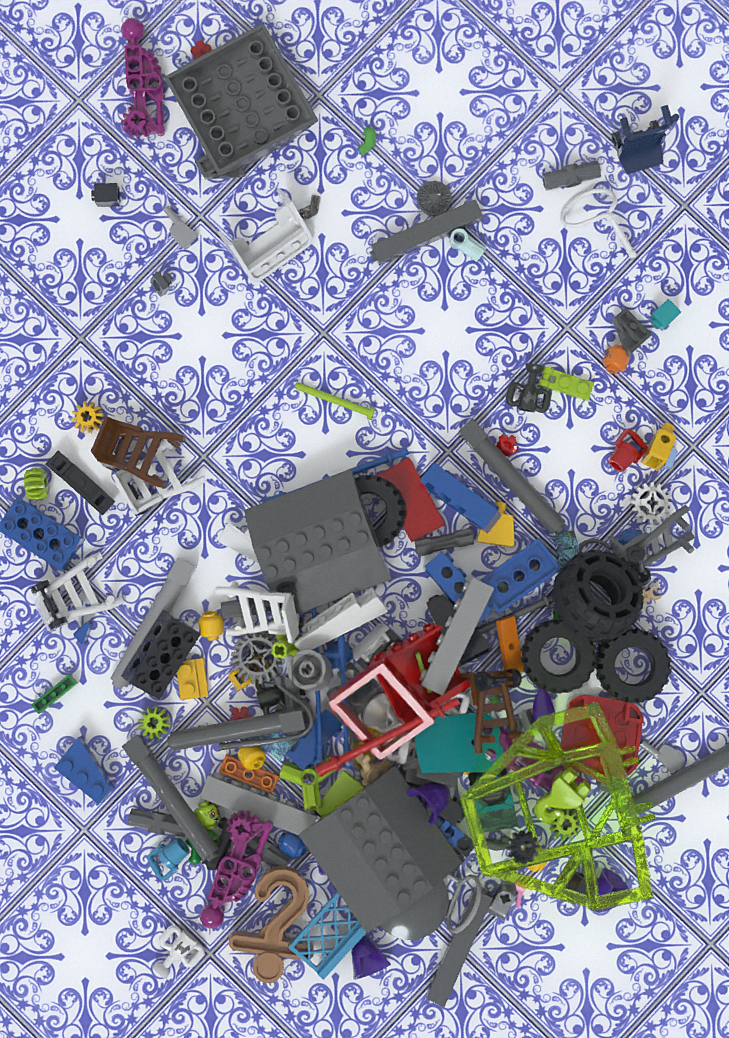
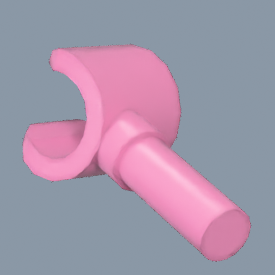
M516 879L514 884L518 893L515 908H520L521 897L525 891V883Z

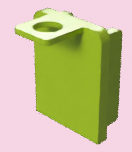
M343 770L322 798V808L317 809V813L322 818L365 786Z

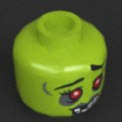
M209 801L198 803L199 807L193 812L204 828L210 830L218 827V823L221 821L218 805L210 804Z

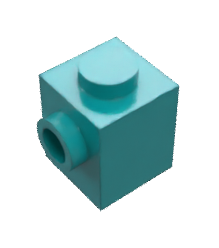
M668 298L649 317L651 319L650 323L656 329L663 331L681 314V311Z

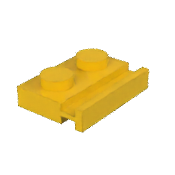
M204 658L184 661L177 671L180 699L187 700L209 696Z

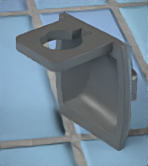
M352 662L347 664V671L354 670V677L360 674V671ZM338 671V672H337V675H338V676L340 677V679H341V673H339V671ZM346 678V683L349 682L351 679ZM371 679L347 697L353 704L361 705L375 695L377 687Z

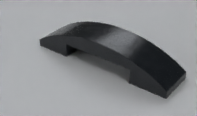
M59 450L45 464L102 516L116 502Z

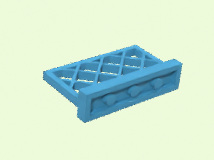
M338 891L288 945V948L317 972L318 976L323 980L366 933L357 919H351L348 906L336 907V900L340 896ZM348 910V920H337L336 911ZM326 911H334V921L323 922V914ZM337 924H348V931L345 934H337ZM323 925H334L335 934L323 935ZM312 926H321L320 936H310L309 930ZM335 938L334 947L324 949V939ZM321 939L322 949L310 950V940ZM307 940L308 950L299 951L294 947L299 941ZM322 953V960L315 965L311 961L310 954Z

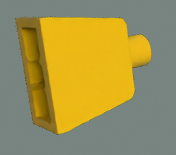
M664 423L662 429L659 428L655 432L641 464L659 471L667 462L677 437L672 434L675 428L672 424Z
M495 502L502 516L488 534L480 529L476 543L513 548V515L505 514L506 503Z

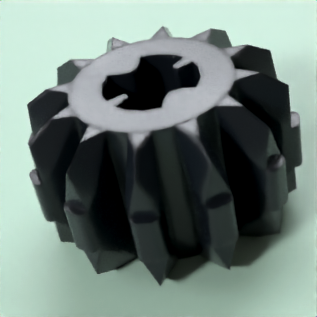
M520 830L519 833H512L513 838H508L507 840L511 845L505 848L506 850H511L508 857H514V862H521L522 865H526L527 862H534V857L539 855L536 849L541 847L535 844L538 838H532V832L526 833L524 830ZM521 845L525 846V850L521 849Z

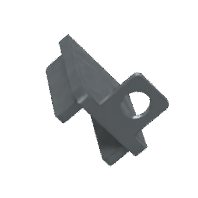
M415 742L409 744L406 763L403 764V770L406 771V782L418 786H423L429 782H437L451 787L457 786L458 778L463 776V772L422 773L418 758H416Z

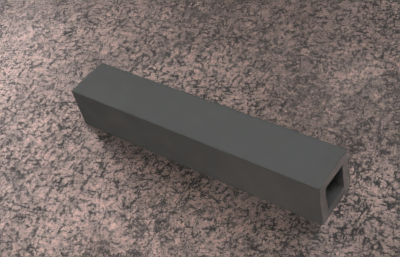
M476 199L371 244L372 251H369L373 262L377 261L380 266L447 237L455 229H465L481 222L483 214Z
M475 887L470 894L456 928L466 921L473 910L477 896V888ZM481 887L480 904L474 918L461 932L453 933L426 993L427 1000L445 1007L493 899L492 895L489 894V890Z

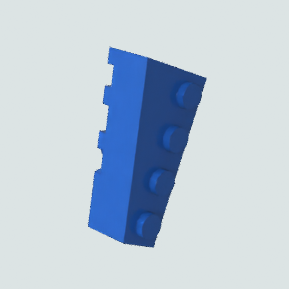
M435 462L420 480L431 494L487 534L502 516L496 504L491 501L489 503L483 499V495L476 490L474 492L470 490L465 482L462 480L458 481L451 472L446 469L444 470Z

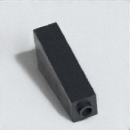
M444 594L440 596L434 595L428 599L429 601L426 602V605L435 623L442 625L443 628L440 629V632L445 634L448 628L445 624L449 616H454L456 609L453 608L454 605ZM476 628L457 667L493 651L490 642Z

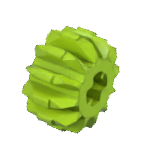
M42 468L26 470L23 482L27 497L31 500L47 498L49 485L45 470Z
M155 706L154 712L151 707L147 708L148 714L144 711L141 712L144 719L139 718L138 722L143 723V725L139 726L138 729H146L143 732V736L150 732L149 737L153 739L155 734L157 738H161V732L164 734L168 733L164 726L170 727L171 723L165 722V720L170 719V715L163 717L166 712L165 709L158 713L159 706ZM152 717H155L154 720L158 719L159 721L156 724L157 728H154V725H150V722L153 721Z
M564 809V821L567 819L570 824L563 828L562 825H559V817H557L550 823L554 825L549 827L550 831H555L554 837L557 838L561 834L562 841L565 840L566 835L569 840H572V832L575 835L579 834L575 828H582L581 824L576 823L581 820L580 816L574 817L576 811L572 810L569 813V809Z

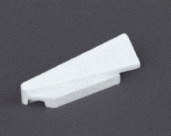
M228 522L218 542L258 563L249 530L247 529L243 533Z
M373 586L358 598L352 592L304 624L302 628L304 634L301 638L295 640L294 644L300 651L313 650L387 613L388 610Z

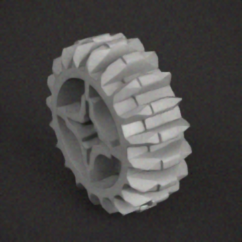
M259 632L258 637H256L255 633L251 634V638L248 635H244V641L238 639L239 645H234L233 649L235 651L231 652V656L235 658L231 660V664H237L233 670H240L238 677L240 678L244 674L245 682L252 678L251 684H254L256 679H258L259 684H262L263 678L269 682L270 676L274 678L276 676L275 671H280L281 668L278 665L283 663L282 659L275 658L272 654V645L275 644L276 640L268 641L270 638L268 634L265 638H262V632ZM253 644L262 645V646L266 647L267 649L259 650V649H258L255 645H253ZM248 647L250 657L242 662L241 653ZM254 655H256V657H261L259 662L257 659L252 660ZM271 655L272 665L266 670L264 659ZM254 666L260 672H253L247 668Z

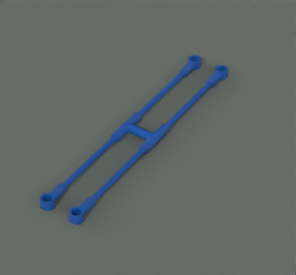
M316 607L312 609V619L317 616ZM344 634L337 638V652L320 653L319 647L313 649V651L323 654L329 660H339L341 687L346 684L345 673L347 672ZM320 691L315 692L318 745H316L317 760L314 763V767L319 765L321 761H326L324 745L322 743ZM346 697V698H344L342 701L347 705V697ZM343 722V754L351 751L348 727ZM349 760V766H346L345 763H343L342 767L345 769H351L354 766V760Z

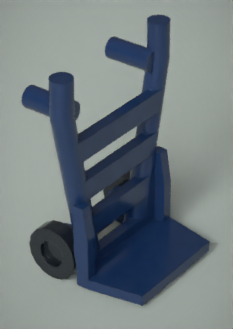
M668 105L660 107L665 123L659 126L657 120L650 121L646 131L640 130L632 133L627 117L620 119L623 131L621 134L619 131L613 132L612 141L615 150L618 151L617 157L627 175L664 163L662 143L666 138L665 132L679 120L678 114L671 116Z

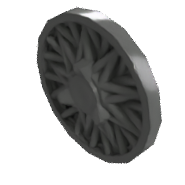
M428 181L420 187L417 193V204L420 210L431 216L445 213L452 201L448 186L439 181Z

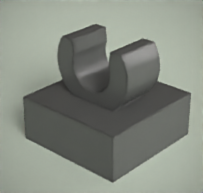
M158 271L152 275L150 283L159 297L167 294L169 285L172 284L171 281L174 279L170 273L162 276Z
M530 708L518 714L520 718L515 720L517 728L523 726L524 731L527 732L536 727Z

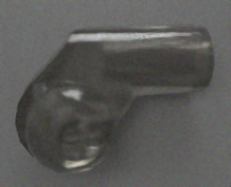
M312 195L310 205L299 210L298 213L302 219H310L318 214L320 196Z

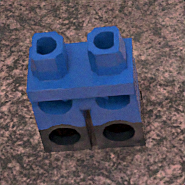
M438 816L435 824L449 844L460 852L455 851L463 863L465 857H468L477 845V842L455 825ZM459 865V866L453 871V873H455V872L457 871V869H458L461 865Z

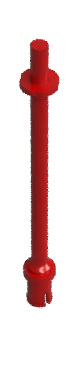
M458 697L441 705L436 701L435 708L427 712L432 718L438 715L445 718V711L461 703ZM418 716L341 756L332 755L329 760L316 765V771L321 777L334 770L338 771L343 763L420 725L424 721Z

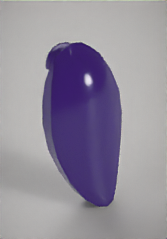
M543 689L537 693L532 711L535 726L542 734H548L555 722L553 702L548 692Z

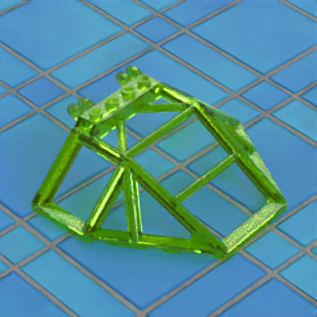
M598 702L539 716L460 797L482 875L499 878L517 884L519 887L544 893V895L587 907V909L592 911L654 898L642 823L653 821L656 819L655 814L639 816L638 811L648 810L653 806L652 802L636 805L626 766L639 763V757L623 761L622 755L633 753L636 751V747L633 745L620 749ZM590 717L602 743L563 751L551 726ZM540 732L548 750L526 745ZM516 756L540 760L494 779ZM599 756L605 776L579 760ZM563 764L564 770L573 766L609 788L611 800L592 832L589 829L583 804L576 808L584 839L544 850L538 848L536 851L539 855L534 857V862H527L526 865H522L521 862L515 863L514 858L492 863L475 804L476 800L514 785L527 831L532 832L533 838L537 837L521 781ZM615 809L621 831L600 835ZM631 841L639 887L599 895L592 850ZM571 855L554 884L515 872L521 868ZM581 862L586 895L566 889L567 884Z

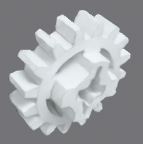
M651 482L649 487L644 483L642 484L643 489L636 488L638 494L633 493L631 496L635 500L630 501V504L634 505L631 512H637L635 518L642 517V523L647 519L649 524H652L653 520L659 523L660 517L666 519L665 513H671L668 506L673 505L672 502H668V499L672 496H666L665 494L668 489L661 490V484L654 487V482ZM647 491L646 497L640 499V496ZM656 492L662 497L663 500L659 499V497L656 495ZM651 499L652 502H655V505L652 507L647 504V501ZM640 507L646 511V514L641 511ZM658 508H663L662 511L655 516L656 510Z

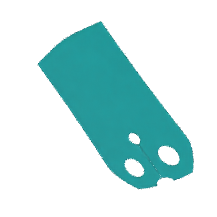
M476 712L445 716V718L441 716L436 717L434 723L414 736L421 772L494 771L504 761L503 747L499 744L500 728L492 727V733L489 734L495 736L496 742L482 743L483 753L475 754L471 741L474 739ZM484 713V720L494 719ZM487 749H493L496 752V759L494 761H489L486 758L485 752Z

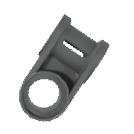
M503 881L499 885L494 896H492L493 899L487 910L488 913L505 920L514 902V895L517 890L513 882Z

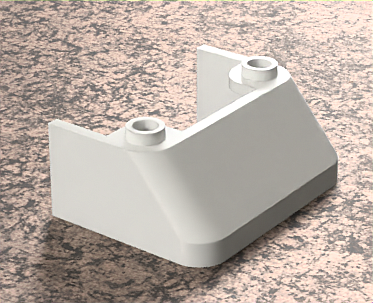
M280 188L276 191L284 204L275 212V219L278 224L249 245L242 238H237L230 242L221 230L217 232L229 252L253 282L263 280L312 243L313 238L293 202Z

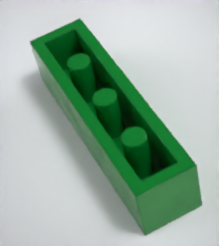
M72 674L67 675L32 703V707L38 714H41L75 687L78 682Z

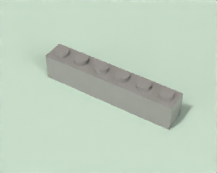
M472 578L470 581L466 580L462 591L465 593L462 599H457L453 607L456 609L453 617L449 616L445 624L448 628L445 634L441 633L436 644L439 647L436 652L432 651L428 662L431 664L428 670H423L419 678L422 681L420 685L443 696L494 590L493 587L475 578Z
M218 773L207 776L200 795L201 799L236 812L243 810L245 814L247 811H250V817L257 815L260 821L266 822L270 820L275 827L297 835L314 824L318 816L314 814L315 810L310 811L305 810V808L296 807L297 803L286 800V802L280 801L278 796L268 793V795L261 794L260 789L252 786L249 789L242 786L243 783L232 779L231 782L224 780L225 776Z

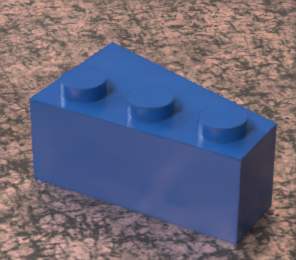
M326 708L321 713L324 751L329 747L330 743L328 741L332 736L336 738L343 730L341 728L343 723ZM317 719L313 722L311 730L306 735L300 737L286 753L302 770L307 765L311 767L317 760L315 757L317 755L316 745H318Z
M83 736L75 740L54 767L55 770L97 804L103 803L115 788L104 769L96 760L94 753L86 744Z

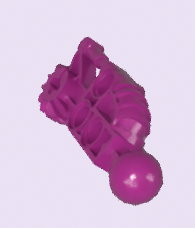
M131 17L122 23L121 34L128 41V45H124L126 84L129 93L134 96V105L128 107L129 114L123 113L124 120L121 121V124L125 126L123 128L124 132H129V137H133L136 134L137 139H140V134L147 137L151 133L164 136L166 131L164 128V115L162 113L164 87L161 66L158 65L159 60L157 57H154L152 51L148 52L139 45V40L143 37L145 28L140 20ZM133 64L139 65L136 70L130 69ZM154 81L159 83L157 87H150V84ZM134 82L140 83L138 88L131 87ZM146 96H149L156 103V124L147 112ZM136 120H140L139 125H135Z
M239 810L238 814L233 813L231 815L232 819L227 820L229 827L226 828V831L232 832L229 838L235 844L232 852L227 853L219 864L208 899H211V903L203 907L200 912V921L206 928L214 929L222 925L224 921L222 904L231 902V900L239 901L241 897L246 896V891L251 889V884L254 883L263 859L262 851L264 845L267 843L270 831L274 827L272 821H259L257 815L250 817V811L244 814L243 810ZM262 831L257 851L251 855L244 856L249 841ZM227 859L232 860L234 866L228 865ZM245 867H250L253 873L246 872ZM221 877L226 878L228 884L222 883Z

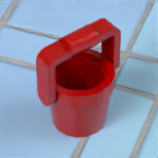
M624 429L615 441V450L610 456L608 463L615 470L624 472L632 463L636 464L647 451V445L632 429ZM627 434L641 447L639 452L631 444L623 441Z

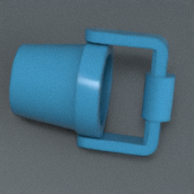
M176 838L166 846L164 843L160 844L147 856V859L151 864L150 867L154 874L160 880L166 881L179 870V864L190 853V849L181 838ZM157 854L162 863L171 869L165 875H163L160 866L153 858Z

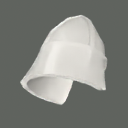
M377 694L366 704L362 714V723L366 727L386 733L402 725L398 722L385 694Z

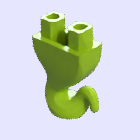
M571 767L564 772L560 771L553 780L551 791L536 801L534 807L535 815L545 824H550L559 817L558 823L562 825L565 818V813L562 809H574L580 806L590 792L591 785L584 780L579 785L573 782L578 774Z

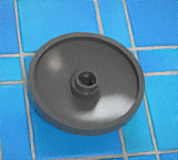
M442 880L436 887L405 910L379 926L391 936L403 940H417L432 934L442 924L448 911L449 898L444 881Z

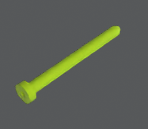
M299 382L295 384L296 390L366 415L368 420H372L376 408L372 406L369 409Z

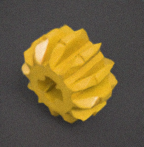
M84 401L83 407L77 404L76 407L79 410L78 412L73 410L72 414L76 415V417L71 418L72 422H77L74 427L76 429L81 427V433H85L87 430L89 434H92V428L98 431L99 427L97 424L103 423L99 418L104 417L103 413H99L101 407H95L94 402H91L88 406V403ZM88 413H89V415H90L92 418H91V420H88V419H87L88 422H86V420L84 419V416H85V415L88 416Z

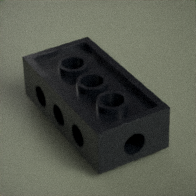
M163 610L121 676L131 685L160 700L201 633Z

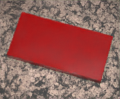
M410 458L376 475L393 483L402 493L406 503L405 510L407 511L403 528L411 543L445 525L427 489L421 483V478Z

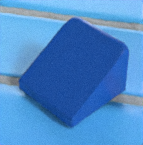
M86 622L73 633L81 645H86L93 626L91 622Z

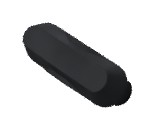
M226 817L221 818L222 823H218L219 828L223 829L217 845L219 847L217 852L219 855L210 862L202 860V864H205L208 870H218L221 860L227 854L232 840L229 838L232 832L226 831V828L229 827Z

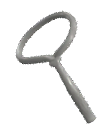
M450 873L447 878L454 881L457 887L446 914V927L450 933H459L469 925L478 910L481 899V883L476 875L469 874L462 879ZM473 879L477 886V896L473 910L461 926L452 928L451 915L462 885Z

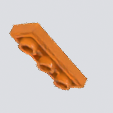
M510 615L496 620L504 670L515 668L520 673L524 672L523 664L521 663V651L515 616Z
M228 754L225 755L219 770L221 774L273 794L279 779V775L263 768L248 770L243 766L240 759ZM246 771H251L252 777H247Z

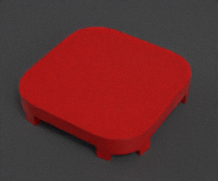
M591 695L574 697L567 704L560 743V758L567 768L571 767L577 773L623 779L629 776L638 765L637 760L644 716L633 703Z

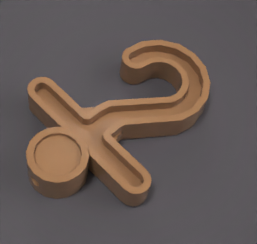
M274 866L266 870L258 878L254 892L255 898L263 902L268 900L271 891L275 887L285 885L292 890V898L267 921V924L258 933L233 931L229 935V947L232 950L255 953L253 957V973L263 983H273L282 976L284 971L283 957L302 960L288 948V945L294 938L284 937L283 932L306 910L309 902V888L304 876L298 870L289 866ZM307 940L299 941L294 947L299 951L308 950ZM310 941V950H314V946Z

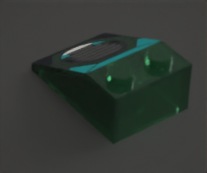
M506 766L499 767L492 772L469 773L468 778L478 832L485 833L518 827Z

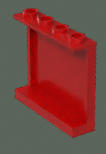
M436 623L426 624L423 626V630L408 635L405 641L393 644L390 650L385 653H378L369 662L371 666L386 655L432 708H435L436 701L441 705L471 686L468 679L459 677L460 671L458 667H456L443 696L434 691L428 693L427 688L420 685L422 681L419 678L422 673L415 652L419 651L424 669L428 670L431 664L428 662L432 651L436 652L439 647L436 643L441 634L440 629L443 628L442 625ZM381 673L376 675L399 723L404 724L419 716Z

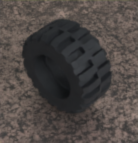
M374 475L354 477L361 496L364 494H374L384 501L387 508V516L383 524L374 529L380 547L389 544L400 534V530L405 524L404 520L407 511L405 510L406 503L402 493L393 483L384 478Z
M554 619L540 623L525 637V642L521 647V663L523 664L524 672L529 677L528 679L537 687L558 694L573 692L572 690L581 688L582 684L588 682L591 678V673H594L596 668L594 665L595 661H597V655H595L596 646L592 640H588L587 636L580 637L574 634L573 629L567 628L562 623L563 619ZM553 638L568 640L576 650L577 658L575 665L567 673L553 674L542 665L540 658L541 650L544 644Z
M628 629L622 635L612 640H606L599 646V652L596 653L597 661L594 665L597 672L596 677L601 683L600 686L610 696L624 702L642 703L655 698L656 694H660L664 690V685L668 684V676L672 672V668H670L672 660L668 656L667 647L653 633L642 629ZM630 647L643 650L650 659V672L647 678L637 684H628L622 681L615 670L617 656L621 651Z

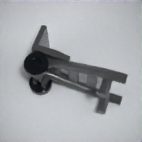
M687 505L682 506L671 514L650 534L645 532L624 546L613 536L609 537L612 552L616 554V557L625 559L628 562V566L637 572L638 581L642 582V586L647 585L651 580V573L646 566L680 547H683L689 554L694 551V547L689 543L695 538L691 532L673 543L670 526L674 522L684 531L690 528V525L682 518L683 515L690 511ZM662 534L665 548L660 550L658 536ZM650 544L652 554L647 556L646 547Z

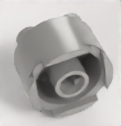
M302 650L296 653V656L289 662L288 675L297 687L316 692L330 684L333 669L331 662L323 654L313 650Z

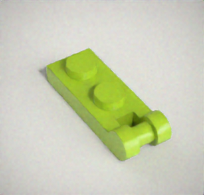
M544 367L542 371L543 376L542 379H539L538 386L587 402L589 401L594 382ZM550 376L555 377L554 383L549 382Z

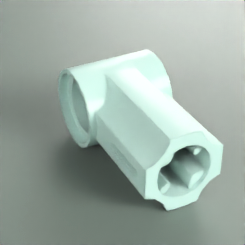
M455 229L449 238L452 248L460 250L475 262L479 260L486 250V247L467 235V232L463 229ZM460 235L463 238V242H455L454 236Z

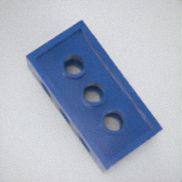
M20 497L15 499L0 522L1 533L65 572L85 541L84 538ZM27 519L28 526L23 529L22 522ZM43 529L44 537L39 539L38 532ZM56 540H59L60 547L57 550H55L53 546L54 542Z
M538 538L479 581L494 588L489 602L492 604V609L498 615L554 576L561 568L541 539ZM531 560L538 563L536 571L531 570L529 567ZM515 571H519L523 575V579L520 582L515 581L513 578ZM500 582L507 585L505 593H501L497 589Z
M440 552L423 569L455 605L457 599H462L465 592L457 593L454 590L455 583H460L464 586L467 575L460 567L457 569L452 564L454 559L448 552L445 554ZM442 569H449L451 577L444 578L441 574ZM489 600L478 623L492 612L490 608L492 604Z

